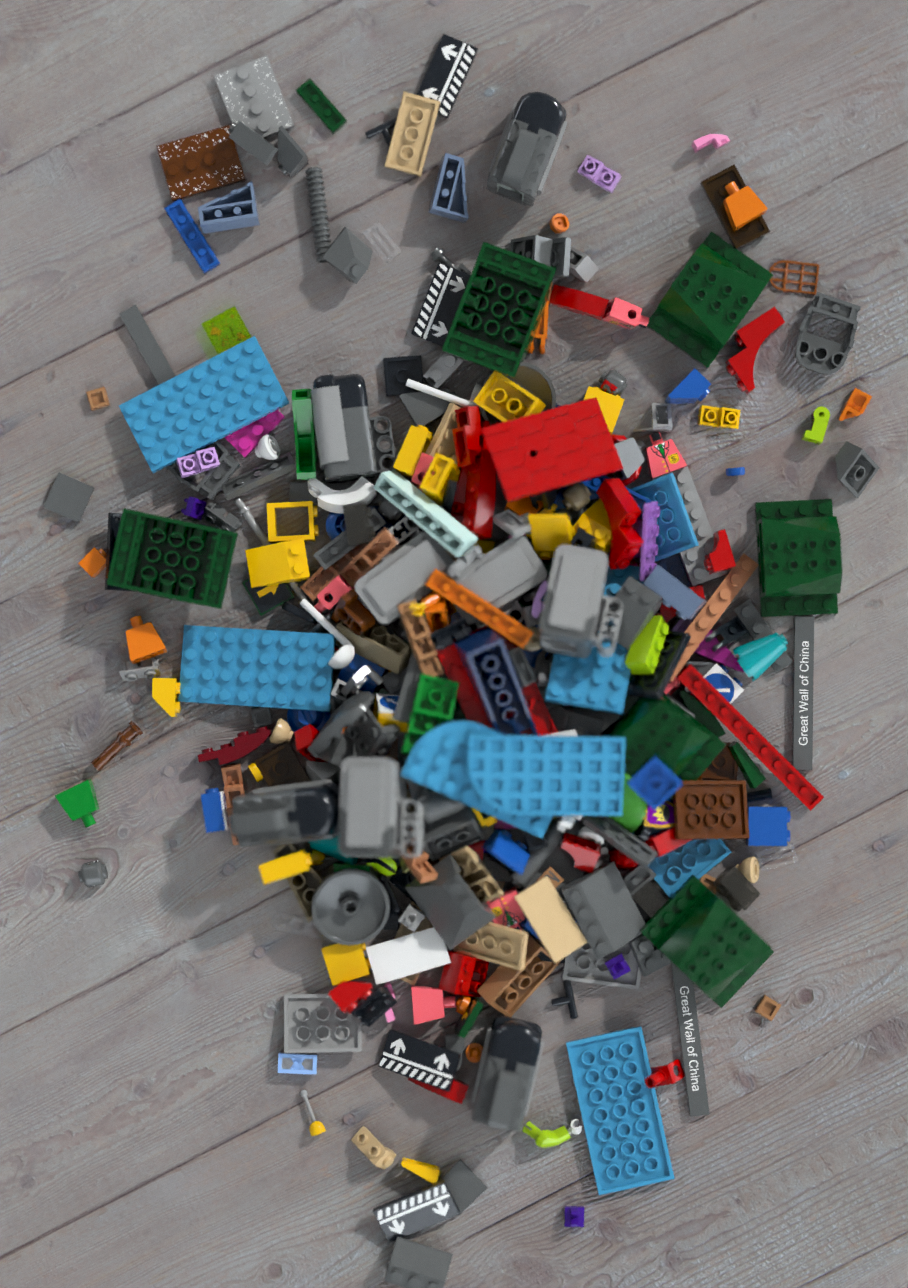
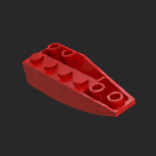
M489 421L480 422V439L474 464L461 468L457 483L458 487L451 509V516L478 538L477 540L491 538L495 509V464L482 432V428L490 426Z

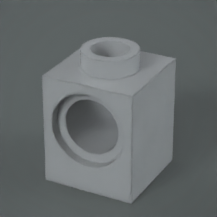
M409 904L398 921L414 932L425 915L419 909Z

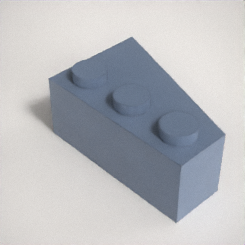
M447 153L442 157L428 213L463 223L468 220L464 158Z
M252 181L238 190L230 191V194L222 198L218 197L198 207L203 234L260 225L255 189Z
M659 565L656 566L643 583L647 588L661 596L662 603L668 608L673 606L677 609L676 614L684 620L686 618L693 620L707 602Z

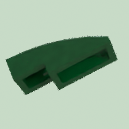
M685 691L678 692L684 706L695 715V719L717 737L726 734L719 721L706 706Z

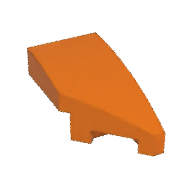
M854 388L838 420L843 421L863 414L872 396Z

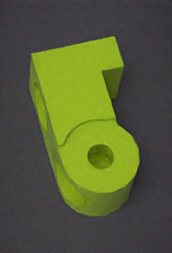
M820 406L812 412L810 431L805 430L801 440L818 445L823 442L830 418V412L826 407Z

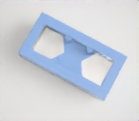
M278 1053V1073L316 1075L318 1054Z

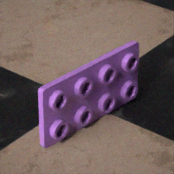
M658 501L644 504L643 519H637L633 524L644 541L639 552L634 556L635 558H641L640 581L643 582L657 566L655 563V556L658 553L656 537L659 534L657 517L660 515Z

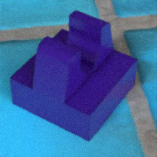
M190 496L185 498L184 502H187L186 509H181V512L188 517L201 521L207 502Z
M621 953L604 962L614 980L631 971Z
M565 1206V1227H584V1206Z

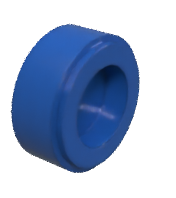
M745 467L726 469L727 476L745 474Z

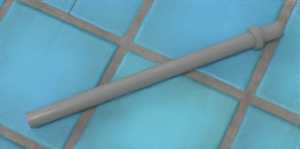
M241 498L236 499L234 503L240 510V515L245 517L263 546L271 545L250 513L249 506L246 507ZM290 582L289 585L299 600L306 599L310 603L297 582Z

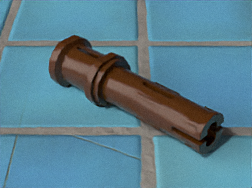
M130 721V725L122 733L119 732L117 734V739L91 762L97 770L100 771L125 746H130L131 742L138 735L143 734V731L133 721Z

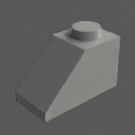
M571 246L569 272L587 283L599 268L587 254Z

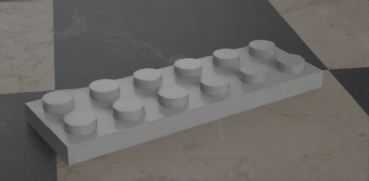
M688 466L670 472L674 474L699 546L679 553L691 587L728 574L727 570L710 575L709 570L705 569L704 556L712 551L714 536Z

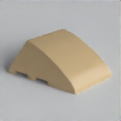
M466 846L451 853L462 869L459 874L481 904L484 901L487 902L504 895L490 870L471 848ZM446 855V856L440 858L439 861L443 860V859H444L445 857H447L448 855Z

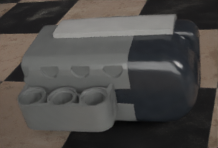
M529 92L523 95L517 103H514L489 168L487 190L518 203L533 206L536 196L542 193L568 123L566 121V110L556 98L543 92Z
M359 374L318 376L313 382V390L310 391L320 470L324 471L325 482L358 480L361 476L369 479L380 475L382 472L394 470L393 466L396 456L391 422L385 416L370 418L364 378ZM385 422L388 427L386 430L381 431L377 428V424ZM382 441H387L390 443V447L384 450L381 449L379 444ZM390 460L393 466L389 469L384 468L382 462Z
M330 779L257 788L253 792L236 796L232 800L233 814L228 816L231 835L237 836L240 847L270 846L334 838L339 834L341 784L332 782Z
M500 1015L494 1019L492 1026H488L471 1098V1103H474L471 1120L503 1131L521 1132L524 1117L528 1114L544 1040L541 1038L542 1030L538 1024Z

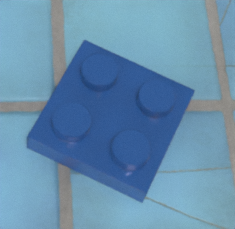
M654 755L627 781V784L655 811L683 785V782Z

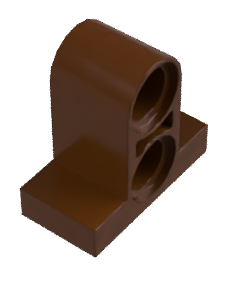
M355 588L341 596L331 618L335 623L342 620L356 635H361L375 625V619L357 600L359 595Z

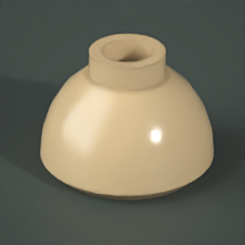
M283 718L278 719L270 737V743L281 744L286 741L290 742L294 731H291L290 725Z
M754 856L748 857L741 864L736 865V875L741 876L746 882L756 883L759 877V863Z

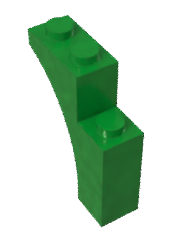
M311 389L292 390L297 480L316 478L317 456Z

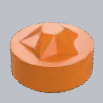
M558 213L550 219L549 226L554 233L561 234L569 228V220L564 214Z
M463 995L457 999V1013L463 1015L466 1012L471 1001L469 996Z
M479 1043L469 1044L465 1051L467 1059L473 1063L480 1062L483 1046Z

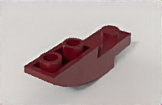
M266 726L256 729V733L249 734L248 731L237 733L238 737L233 738L235 746L228 743L220 745V750L213 751V747L201 750L202 754L198 755L199 762L218 758L219 764L224 765L236 761L260 747L272 735L273 731L272 729L268 730Z

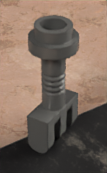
M437 247L431 253L434 262L438 259L442 264L459 271H464L470 275L471 271L462 263L459 267L452 264L443 254L445 251L443 248Z

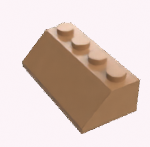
M528 934L524 970L520 971L500 965L477 991L489 1005L505 1016L512 1017L561 961L557 963L541 961L537 956L540 951L550 959L551 957L545 947Z

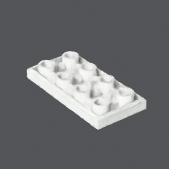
M434 927L366 947L376 985L451 963L446 944Z

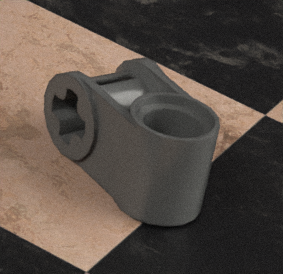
M446 1033L444 1048L461 1053L458 1071L462 1063L465 1038L457 1034Z

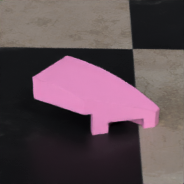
M709 134L693 141L692 147L697 152L712 143L714 148L717 149L730 142V140L725 135Z
M385 983L384 987L388 989L395 999L396 996L391 983ZM391 1008L385 1013L387 1022L395 1020V1015Z

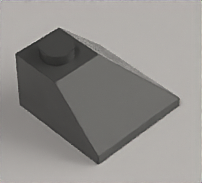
M281 125L278 134V162L280 164L278 168L285 176L288 174L292 178L309 163L306 153Z
M344 227L321 257L348 281L357 284L369 268L373 251L347 227Z
M847 441L835 456L837 479L854 497L858 498L880 467L862 448Z
M430 788L421 790L420 794L417 795L418 801L424 807V815L428 823L464 808L462 802Z

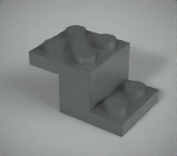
M532 235L510 239V252L556 268L553 279L569 277L571 238L550 239Z

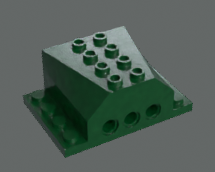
M711 231L673 282L650 317L647 327L708 369L774 274Z
M483 242L442 351L515 378L520 363L524 361L544 313L550 293L549 288L556 268Z
M832 499L756 502L755 517L761 617L838 614L837 594L841 591L842 555L840 530L837 517L833 516Z
M123 508L107 585L188 604L222 609L238 533Z
M632 674V676L629 678L628 685L634 674ZM626 694L623 714H620L622 719L601 735L606 737H625L624 770L631 776L656 755L681 781L697 780L726 746L725 742L670 700L665 694H663L661 700L628 696Z
M693 874L640 929L644 936L721 1008L774 953L771 950L772 948Z

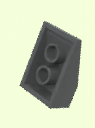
M630 576L614 597L623 604V614L617 643L627 650L662 606L660 595ZM612 607L609 610L611 612H617L619 609L616 607ZM599 623L598 631H600L601 623ZM609 626V628L607 629V634H611V628L613 626Z

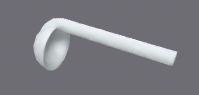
M408 379L406 382L407 387L462 407L478 406L473 402L481 389V385L476 383L468 401Z
M303 599L300 605L343 645L331 658L328 665L334 669H342L348 666L355 654L352 643L306 599Z

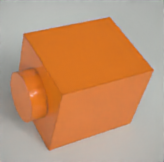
M94 547L78 564L91 577L95 578L106 567V552L102 548L98 550Z

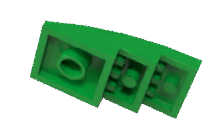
M420 674L403 743V754L409 755L415 743L426 732L452 720L458 682Z

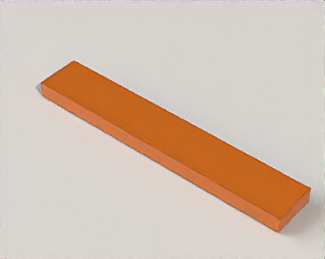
M436 568L425 584L523 649L534 633Z

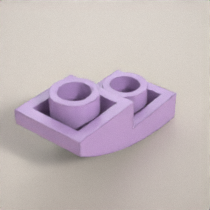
M589 155L586 156L578 169L581 175L610 193L613 192L621 179L619 173L604 166V163Z
M215 447L199 450L195 454L180 457L176 460L181 478L220 466Z

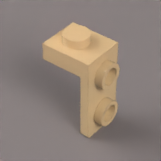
M364 1126L351 1139L375 1166L384 1170L393 1163L394 1158L397 1156L393 1150L383 1146Z

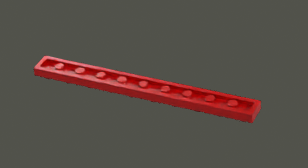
M690 663L676 676L810 811L824 798Z

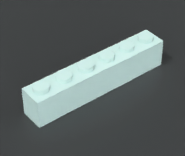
M395 469L380 474L374 489L454 556H463L475 545L478 538Z

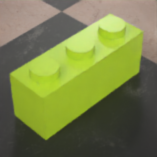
M653 616L630 646L625 664L632 674L654 673L666 635L669 632V626L662 616Z

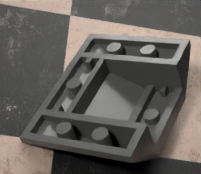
M449 854L432 867L438 873L436 880L420 883L416 878L405 886V889L451 950L497 916L486 901L482 904L459 874L462 869L452 855Z

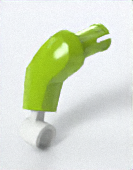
M574 1119L571 1121L570 1128L568 1129L562 1126L555 1130H540L529 1121L526 1125L532 1130L524 1126L522 1131L532 1137L537 1146L547 1148L557 1146L570 1139L571 1133L575 1135L580 1134L582 1125L577 1128L574 1127L579 1124V1120Z

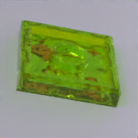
M235 306L202 323L217 354L251 338Z

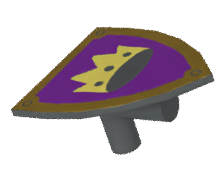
M666 800L655 811L647 804L644 827L656 829L674 827L673 803Z

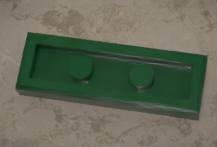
M310 78L296 89V93L332 134L347 123L344 116Z

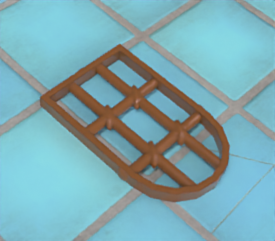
M790 260L778 261L773 264L769 272H784V278H771L770 283L775 289L783 292L816 295L820 264ZM779 263H785V268L783 269L773 267ZM788 263L801 265V270H788ZM804 265L817 267L816 273L805 272ZM787 274H800V280H786ZM803 275L816 276L815 283L803 282ZM772 281L783 282V287H777ZM786 284H799V290L785 289ZM802 286H815L814 292L801 291Z

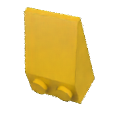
M496 371L491 374L473 400L474 403L501 422L540 413L546 406L539 398Z
M599 499L580 516L573 529L577 533V529L580 527L595 537V550L602 551L607 555L611 550V527L607 511L601 499Z
M528 514L533 548L538 558L550 560L554 558L556 549L560 545H571V540L576 533L567 514Z
M304 539L284 541L245 550L251 588L304 581L310 577Z

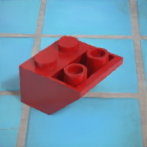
M448 951L451 963L443 967L439 989L458 995L481 997L477 990L485 982L489 961Z
M342 981L328 994L344 1014L347 1011L350 1014L358 1006L357 1003L359 1001L365 1000L373 993L374 987L371 983Z

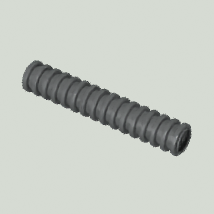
M312 167L308 168L305 172L308 174L306 179L308 180L307 186L309 188L307 189L310 192L308 196L311 198L309 203H311L310 209H312L310 213L313 215L311 217L313 221L312 226L314 227L313 232L315 233L313 237L316 239L314 241V244H316L315 250H317L316 256H318L316 261L327 263L321 257L331 242V239H329L330 233H328L330 229L327 227L329 225L327 221L328 215H326L327 209H325L327 205L324 203L326 198H324L325 192H323L325 188L322 186L324 184L322 180L323 174H321V168Z

